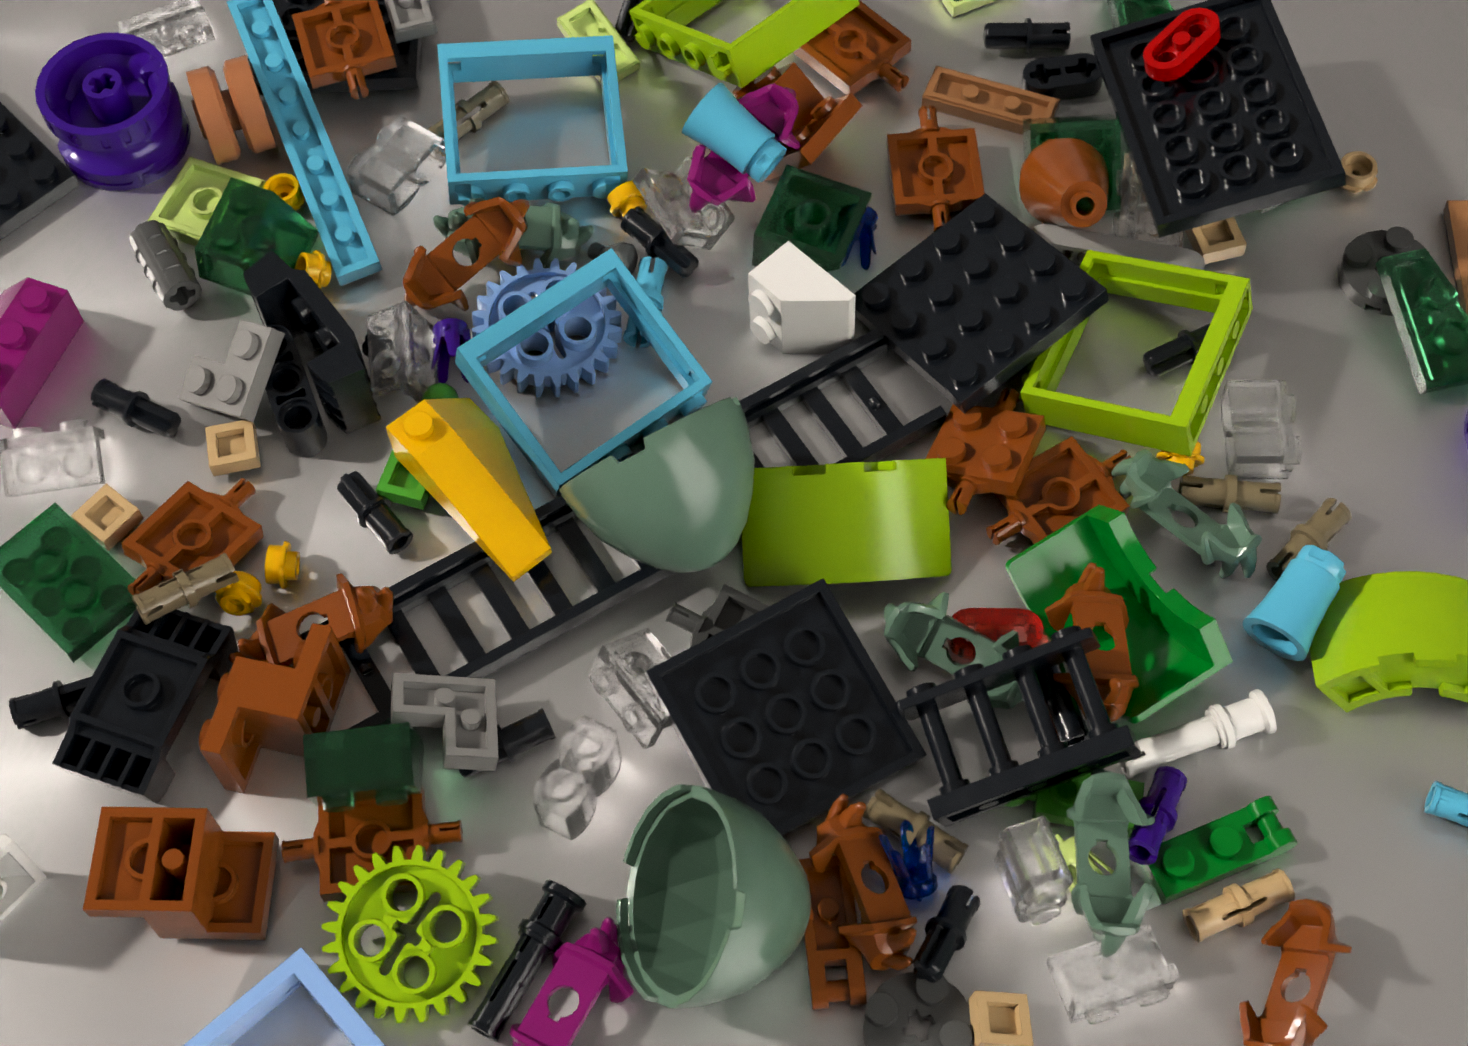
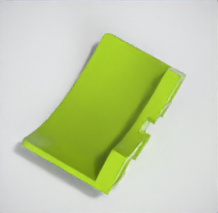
M946 458L754 468L753 495L747 522L742 531L745 584L749 587L811 585L823 578L827 584L950 575L952 563L949 510L946 507L948 501Z
M1395 571L1355 577L1339 583L1340 590L1328 607L1309 649L1315 684L1321 692L1346 713L1375 701L1400 696H1411L1413 688L1439 689L1441 697L1468 703V580L1432 572Z

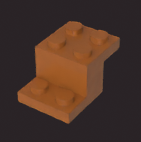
M795 62L779 69L773 66L745 87L737 86L732 93L736 99L770 84L793 89L797 94L796 100L799 110L792 133L801 147L797 150L779 141L787 149L786 154L773 172L764 180L765 182L809 166L817 159L862 107L852 92L837 99H833L832 96L824 98Z
M312 623L306 640H300L296 647L293 659L294 668L236 656L230 673L226 672L222 676L217 691L218 704L212 719H207L200 731L199 750L225 790L245 793L261 748L319 761L351 673L349 664L332 627Z
M101 807L83 910L89 917L144 918L160 938L265 940L279 838L275 832L222 831L208 808Z

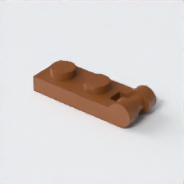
M837 855L832 856L823 873L815 870L810 858L799 859L806 872L811 895V914L804 933L812 1010L829 1009V1003L849 1001L850 1006L867 1005L861 951L853 946L842 934H838L836 927L845 923H857L854 895L840 859ZM845 965L847 979L826 981L825 967Z

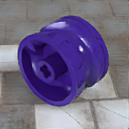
M118 32L90 35L63 47L42 68L35 89L36 103L48 128L60 139L57 146L67 168L84 184L107 191H127L141 188L167 175L185 155L191 136L189 119L174 83L170 81L168 66L163 55L153 44L145 39L132 34Z

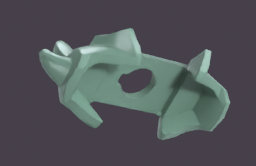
M472 198L469 203L484 201V199ZM558 204L530 205L524 217L527 229L519 240V248L545 252L539 260L543 268H550L554 258H558L560 262L577 256L580 253L581 246L591 238L594 228L591 225L579 226V221L561 212L560 205ZM465 206L449 212L448 218L438 215L434 216V225L445 239L474 215L466 216L463 211ZM477 238L474 240L462 239L456 243L454 251L470 258L471 263L474 264L478 260L479 248L482 244Z
M1146 449L1137 452L1134 457L1124 459L1116 464L1111 472L1112 476L1126 475V479L1119 487V493L1124 500L1131 495L1133 496L1130 503L1133 509L1139 507L1201 555L1204 564L1209 565L1216 560L1221 561L1222 566L1219 572L1221 578L1225 579L1231 576L1240 564L1244 577L1250 578L1257 563V547L1262 541V537L1254 534L1250 529L1240 505L1231 503L1228 510L1227 525L1219 524L1172 488L1170 481L1183 476L1190 470L1186 464L1157 459ZM1170 509L1189 515L1193 519L1195 527L1188 528L1177 523Z
M946 592L940 593L928 604L906 601L899 606L889 603L884 607V620L886 623L884 637L909 671H916L918 668L917 657H921L954 675L956 671L969 665L983 664L986 667L1002 661V655L1006 651L1019 646V636L1015 630L1001 636L995 642L947 615L949 593ZM957 637H963L972 642L976 651L973 662L959 664L952 660L948 648L944 646L947 638L952 640ZM1017 681L987 691L993 708L1012 709L1020 701H1024Z
M1097 768L1092 770L1091 776L1082 782L1074 806L1067 809V817L1074 820L1077 884L1071 892V899L1076 914L1085 917L1091 931L1094 932V939L1097 942H1101L1102 956L1107 958L1118 951L1127 936L1135 935L1139 932L1145 912L1159 906L1161 900L1156 888L1151 884L1145 883L1135 897H1133L1131 890L1128 824L1131 822L1138 826H1149L1155 823V817L1144 812L1134 796L1125 775ZM1097 841L1106 842V848L1111 850L1115 856L1116 869L1111 875L1098 874L1089 864V852L1097 845Z

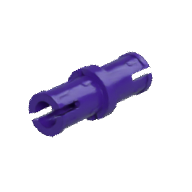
M1171 766L1157 768L1147 796L1138 801L1146 814L1155 817V823L1149 826L1134 824L1128 844L1129 859L1141 865L1155 863L1165 834L1173 830L1178 819L1176 807L1187 783L1185 774L1177 768Z

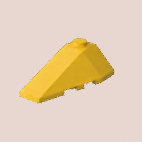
M470 398L424 399L385 427L397 460L513 582L552 553L499 427Z

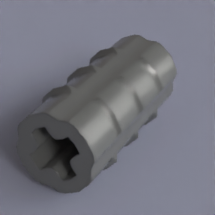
M151 220L139 224L130 234L129 242L135 252L137 262L141 263L144 268L146 278H149L152 282L154 292L159 295L166 308L179 311L191 307L201 297L202 288L195 277L194 269L189 267L186 261L185 253H182L178 248L176 238L172 237L164 223Z

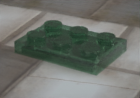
M53 503L0 546V590L73 663L136 610L137 604H134L132 595L127 588L136 579L56 503Z

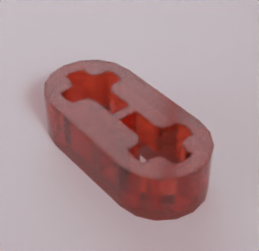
M966 608L961 609L952 616V618L967 626H973L974 630L995 642L1001 636L1014 630L1016 626L1024 627V632L1027 634L1026 641L1019 642V646L1031 645L1033 649L1040 646L1044 632L1042 620L1037 614L1027 609ZM957 637L952 640L947 638L948 646L954 654L965 659H975L976 651L972 642L966 641V638Z

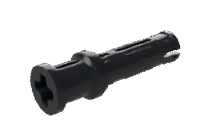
M545 881L542 886L544 895L530 918L522 919L518 926L520 938L514 950L502 966L479 1008H477L467 1023L475 1032L493 1042L499 1040L509 1018L516 1010L548 954L554 955L563 944L560 938L575 913L582 912L587 904L575 892L555 881Z

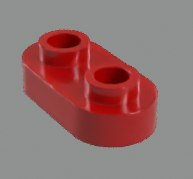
M1192 8L1176 17L1145 47L1143 58L1147 75L1161 82L1173 81L1184 76L1219 42L1221 31L1218 15L1207 8Z

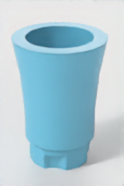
M722 82L714 86L703 97L688 117L682 129V134L704 145L730 163L743 175L747 173L758 183H762L773 172L787 151L782 144L774 139L775 134L742 106Z
M1315 545L1303 546L1297 557L1289 562L1280 578L1264 599L1243 620L1242 625L1247 634L1259 645L1280 657L1293 661L1305 660L1315 633L1328 607L1340 590L1339 583L1346 574L1343 568L1344 563L1330 551L1320 549Z

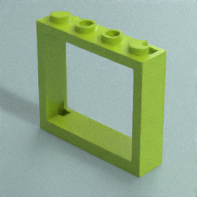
M644 0L629 10V13L637 31V34L634 36L644 49L651 50L670 60L673 59L690 66L694 70H700L719 80H724L743 88L858 7L860 3L859 0H792L732 43L686 26L722 0Z
M1087 250L1080 268L1107 289V293L1215 314L1171 416L1055 392L1090 316L1036 357L1030 373H1025L1022 376L1023 388L1020 392L1019 400L1023 401L1025 413L1043 415L1045 425L1191 457L1253 310L1250 278Z

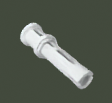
M1260 689L1250 691L1247 699L1222 707L1220 704L1209 706V709L1205 711V717L1139 740L1138 744L1142 754L1135 757L1140 758L1126 762V766L1121 769L1125 776L1130 779L1134 775L1215 745L1219 749L1224 748L1227 750L1235 747L1237 740L1258 732L1269 735L1276 732L1277 729L1273 709L1267 697Z

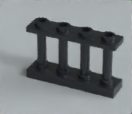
M1070 626L1061 629L1051 635V642L1033 649L1031 645L1012 648L1002 655V661L986 667L983 664L963 667L954 673L955 679L937 686L933 682L917 685L906 692V698L895 702L898 713L908 721L920 718L943 784L939 788L941 795L927 800L932 817L936 822L948 827L1004 806L1012 801L1090 774L1094 769H1103L1142 754L1136 736L1128 725L1118 727L1117 723H1111L1085 655L1101 647L1097 636L1090 627L1082 630L1080 626ZM1066 662L1091 729L1087 733V740L1068 746L1067 742H1061L1036 675L1039 671ZM1013 681H1017L1041 747L1037 752L1039 758L1019 765L1017 760H1012L987 693V691ZM967 699L992 766L988 770L989 777L971 784L969 779L962 778L939 712L943 708Z

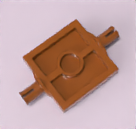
M323 0V4L312 10L293 14L292 18L313 89L347 80L351 97L359 100L357 86L360 88L362 98L369 94L364 76L397 67L377 0Z
M860 0L858 7L793 52V54L844 94L852 92L855 95L870 82L877 79L884 80L895 91L900 92L901 87L904 89L909 81V77L893 65L911 52V39Z
M929 105V115H927L926 106L918 110L921 128L909 133L887 134L886 146L895 216L932 214L935 232L951 220L950 213L963 211L984 195L985 192L975 128L949 129L938 127L937 110L934 106Z
M1004 388L996 405L992 408L975 405L964 414L954 404L952 405L925 458H946L947 486L954 489L946 503V507L951 513L956 514L958 511L959 515L965 514L972 496L975 494L997 493L1009 496L1016 495L1046 431L1043 415L1014 411L1017 403L1020 401V394L1015 389L1011 388L1009 392L1008 388Z
M1073 436L1032 459L1015 496L994 493L1007 509L1008 516L986 528L990 540L993 539V543L999 545L1020 532L1035 544L1098 504L1124 512L1128 516L1130 506L1115 489L1112 479L1115 476H1112L1111 472L1116 464L1124 459L1131 458V456H1127L1128 452L1126 450H1120L1119 453L1103 462H1099L1087 454Z
M241 478L225 495L206 492L189 481L179 488L121 543L124 555L146 569L133 583L127 586L131 595L139 594L173 578L172 573L181 568L184 572L219 557L223 553L227 554L233 566H235L264 537L262 525L245 516L239 509L246 500L256 493L254 486L249 481L246 482V479Z
M422 784L318 796V823L314 830L313 838L282 841V858L284 863L315 859L319 868L320 896L323 901L345 900L347 896L340 890L337 884L340 881L353 885L359 882L353 869L356 864L371 872L374 870L372 854L380 853L390 863L392 862V853L395 846L402 847L407 859L411 860L416 845L425 847L428 861L432 845L463 842L461 820L430 824L426 816L425 791ZM406 880L396 886L393 894L417 891V888L412 881Z

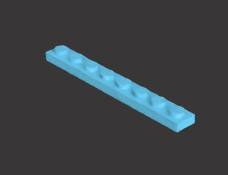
M226 1L340 286L382 271L378 256L273 1Z

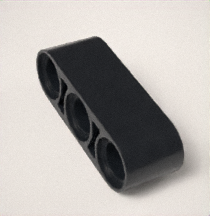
M266 325L285 333L265 388L274 417L285 444L292 454L304 458L314 456L320 453L326 446L328 438L304 365L290 331L282 325Z

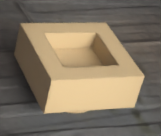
M1234 217L1185 231L1193 250L1202 255L1205 259V264L1242 256L1245 253L1247 243Z
M240 420L205 427L209 468L213 476L261 467L257 430L254 422Z
M107 483L71 515L73 521L80 529L108 551L144 519L136 506Z
M975 990L968 998L973 1046H1034L1027 994Z

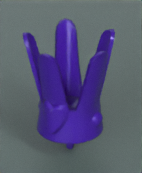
M457 318L440 320L432 328L433 343L436 346L431 370L434 369L437 362L438 383L447 382L450 356L456 357L457 348L471 339L467 323ZM461 372V375H462L463 380H464L465 382L469 383V381L466 379V377H465V376L463 375V373Z

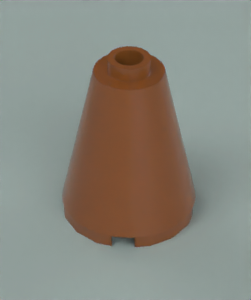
M1077 138L1049 139L1031 151L1022 164L1019 182L1020 199L1027 211L1043 224L1068 228H1085L1096 224L1105 214L1109 189L1108 168L1102 155L1093 146Z

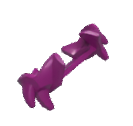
M770 84L737 98L742 106L775 134L774 139L797 150L801 147L792 133L799 110L796 100L797 94L793 89ZM702 144L695 147L692 152L693 158L687 181L692 188L689 207L693 213L699 212L708 204L718 206L728 200L754 202L756 200L754 187L748 179L749 175L747 173L743 175L713 151L704 158L706 147Z
M611 917L604 919L600 928L595 927L591 929L589 934H585L574 944L565 942L554 953L552 957L553 969L521 1024H513L510 1028L509 1034L513 1038L512 1046H571L607 984L609 985L611 1002H623L634 993L632 986L624 977V964L618 945L617 926ZM560 989H572L579 996L577 1009L571 1015L561 1017L558 1022L551 1019L549 1011L550 997Z

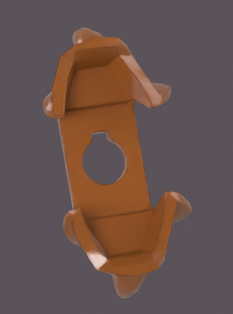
M501 197L467 204L463 210L465 215H474L427 255V249L421 245L414 249V256L411 258L403 277V286L406 290L404 295L406 305L430 310L452 303L466 312L469 309L467 298L463 291L458 289L500 253L502 254L499 259L504 263L521 266L523 262L519 240L526 229L524 217L530 207L529 201L522 198L509 202ZM477 238L482 244L479 248L478 260L470 266L458 263L453 254L456 243L462 239L474 240Z
M1091 562L1084 569L1078 583L1070 586L1060 600L1044 610L1050 625L1056 631L1064 628L1071 613L1073 626H1080L1081 630L1087 627L1093 630L1095 626H1102L1104 631L1109 633L1114 639L1115 648L1108 651L1096 649L1085 654L1109 719L1113 722L1126 713L1133 689L1139 687V682L1136 675H1132L1125 632L1129 618L1125 602L1121 595L1112 594L1105 587V570ZM1070 673L1053 674V679L1065 687L1068 693L1075 699L1086 718Z
M337 574L338 591L287 613L273 603L269 604L262 616L256 621L257 630L248 639H239L238 646L240 652L231 653L228 659L234 663L236 656L294 668L289 665L293 662L300 640H304L300 636V625L305 618L314 614L328 618L329 624L325 626L332 627L338 642L347 638H354L356 652L363 653L374 642L375 638L393 622V592L388 587H384L382 590L376 586L353 587L343 574Z
M841 794L829 809L825 821L817 825V843L809 852L810 861L817 872L823 873L833 853L839 857L861 913V923L836 926L838 934H842L853 946L861 951L872 970L906 969L913 964V959L906 955L916 936L917 931L912 927L918 923L917 917H912L883 846V832L880 827H867L862 822L866 804L858 802L848 807V795ZM864 864H869L870 869L876 871L883 879L885 885L883 893H874L863 883L861 873L865 867Z
M1310 899L1290 901L1288 911L1261 939V943L1264 945L1281 947V958L1262 1015L1257 1017L1249 1001H1243L1239 1004L1244 1046H1313L1315 1040L1327 1029L1328 1025L1317 1014L1336 953H1351L1352 947L1337 940L1335 922L1332 915L1333 909L1325 902ZM1300 972L1306 973L1311 982L1308 994L1297 1002L1286 1001L1285 989L1293 979L1299 977Z

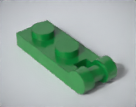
M1264 796L1243 809L1162 842L1156 862L1151 865H1142L1151 884L1156 888L1162 904L1170 903L1280 856L1294 848L1298 842L1290 828L1282 827L1276 816L1279 809L1272 797ZM1258 826L1264 839L1253 844L1245 830Z

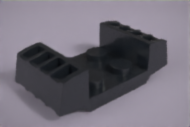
M272 250L269 251L243 273L263 326L282 325L290 331L293 339L303 335L313 351L322 349L324 353L306 364L325 414L338 428L347 434L381 420V415L376 408L378 406L372 397L374 394L370 389L371 381L354 331L305 270L292 269Z
M136 609L127 624L117 630L69 717L68 730L52 764L68 773L159 804L176 775L165 758L207 678L220 681L226 672L229 673L233 665L228 659L231 653L238 652L233 628L180 610H174L145 625Z

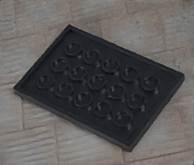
M1208 0L1090 35L1096 61L1159 238L1346 185L1344 168L1271 0ZM1192 8H1207L1218 15L1221 31L1219 42L1184 76L1173 81L1161 82L1147 75L1143 58L1144 49L1176 17Z

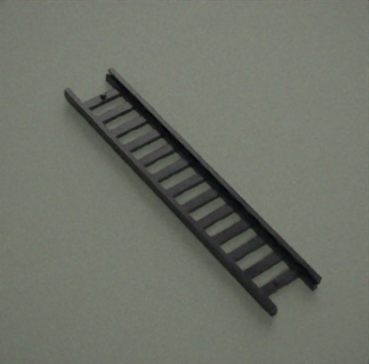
M880 327L739 401L749 429L762 422L776 443L786 453L793 466L819 465L781 413V411L800 401L803 402L843 456V459L836 463L877 462L941 427L947 417V413L940 405L904 426L901 424L860 370L888 354L887 343L883 339L885 338L884 334L879 330ZM841 380L884 437L862 447L821 390ZM754 453V468H765ZM561 495L535 509L536 515L546 537L555 532L559 534L596 591V594L572 606L544 560H542L526 573L554 617L529 630L491 569L496 563L476 542H473L388 587L393 592V622L387 627L415 674L440 676L404 613L429 600L467 663L446 676L483 678L675 572L656 569L632 559L639 570L615 583L577 525L576 521L580 519ZM471 577L511 639L488 653H485L447 591ZM326 620L322 622L320 625H327L329 624V621ZM309 630L300 634L302 639L306 640ZM347 638L339 642L340 647H342L378 710V713L344 731L350 746L354 749L396 725H391V690L367 649L363 653H357L354 648V638Z

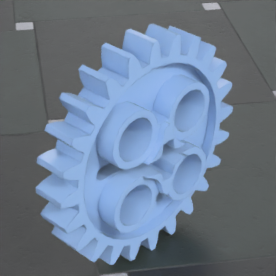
M535 258L532 270H527L523 264L516 266L517 275L515 276L501 270V285L488 281L486 283L487 296L478 295L477 311H472V323L474 326L472 328V337H475L532 300L531 296L536 297L575 272L577 263L572 262L566 270H561L558 258H554L550 268H543L539 258ZM607 287L603 288L486 365L487 372L493 373L500 370V384L502 385L509 383L513 378L516 379L517 393L520 394L526 389L528 384L533 385L535 395L539 398L545 387H551L555 397H560L561 385L566 384L574 393L579 392V379L581 378L593 385L595 383V370L604 373L608 372V358L616 359L618 352L617 343H621L622 328L619 326H621L622 314L621 311L616 310L615 297L613 295L606 296ZM555 331V345L564 357L563 359L557 356L553 348L550 332ZM574 335L584 336L585 339L577 341L572 340L569 337ZM534 350L543 352L539 356H530L526 353Z

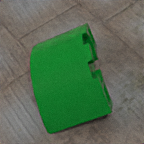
M1098 504L1006 562L1005 568L1015 589L1048 642L1052 641L1051 635L1057 631L1050 625L1044 609L1060 600L1070 586L1078 583L1089 563L1093 562L1097 567H1102L1105 570V587L1112 594L1123 597L1129 618L1125 630L1131 672L1132 675H1136L1138 678L1139 687L1133 689L1126 713L1121 717L1132 724L1143 721L1233 662L1216 619L1193 606L1175 588L1165 593L1153 579L1151 574L1156 571L1157 567L1143 549L1124 512ZM1071 613L1068 616L1064 628L1073 626V619ZM1095 626L1092 631L1099 640L1101 646L1099 650L1108 651L1115 648L1114 639L1109 633L1104 631V627Z

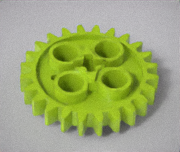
M416 845L411 860L407 859L402 847L395 846L392 853V862L390 863L380 853L376 852L372 854L374 870L371 872L361 865L356 864L353 867L355 875L359 880L356 885L342 881L337 884L340 890L347 896L344 903L337 901H328L327 906L332 911L339 914L337 921L322 924V929L336 934V941L323 946L322 952L338 953L339 960L329 967L328 973H346L348 977L340 986L339 991L341 993H348L357 988L360 993L356 999V1008H364L372 1000L376 1001L374 1018L383 1019L390 1008L394 1007L396 1023H405L410 1009L414 1008L419 1022H426L429 1018L430 1005H434L435 1009L442 1016L450 1014L448 997L452 996L458 1002L466 1003L469 999L463 985L466 982L475 986H482L484 984L481 977L475 972L477 965H494V961L482 952L484 946L499 943L498 938L485 934V927L494 924L499 918L496 915L483 914L481 909L493 897L488 893L476 896L473 893V890L481 881L479 875L475 874L464 880L460 878L466 864L464 861L458 859L448 869L445 868V851L438 849L431 861L428 862L424 846ZM406 880L412 881L417 888L418 899L411 909L401 911L394 904L393 892L401 882ZM439 893L441 900L417 927L416 932L422 937L420 943H407L400 951L390 972L387 975H383L381 967L395 953L405 939V934L400 931L402 924L414 925L422 916L432 895ZM452 911L461 920V932L455 940L446 943L436 933V922L443 913ZM377 925L385 934V945L379 954L370 956L362 948L361 937L368 927ZM416 956L423 958L429 967L427 981L418 988L410 986L404 977L406 963Z

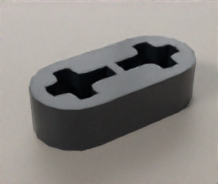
M1077 53L1036 59L1029 62L1023 69L1021 89L1062 101L1089 97L1096 94L1102 86L1103 78L1095 55ZM1079 72H1084L1087 78H1083V75ZM1037 78H1042V81L1046 84H1041Z

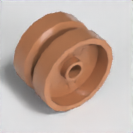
M247 55L224 62L223 72L229 89L223 91L215 71L209 66L186 72L194 99L191 102L203 138L208 140L217 165L239 159L241 148L235 131L240 129L243 130L249 149L255 154L277 148Z

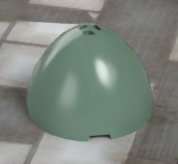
M728 397L704 407L644 437V450L622 462H619L611 455L577 475L559 489L564 500L576 516L602 542L629 558L656 569L677 573H693L709 569L725 559L738 543L747 522L753 495L755 458L749 427L742 406L737 397L733 399Z
M675 785L661 793L647 807L634 829L623 859L624 863L631 866L626 898L617 899L616 903L617 937L622 962L631 983L646 1001L656 1002L673 1009L701 1007L747 992L775 972L792 955L802 940L811 914L810 888L804 868L790 844L760 812L733 797L713 789L695 785Z

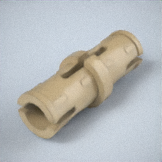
M1277 868L1271 873L1242 886L1233 883L1224 887L1222 895L1190 909H1184L1182 917L1191 937L1195 941L1201 942L1205 938L1236 924L1240 927L1252 924L1255 920L1254 916L1285 902L1293 901L1295 893L1288 876L1283 870Z

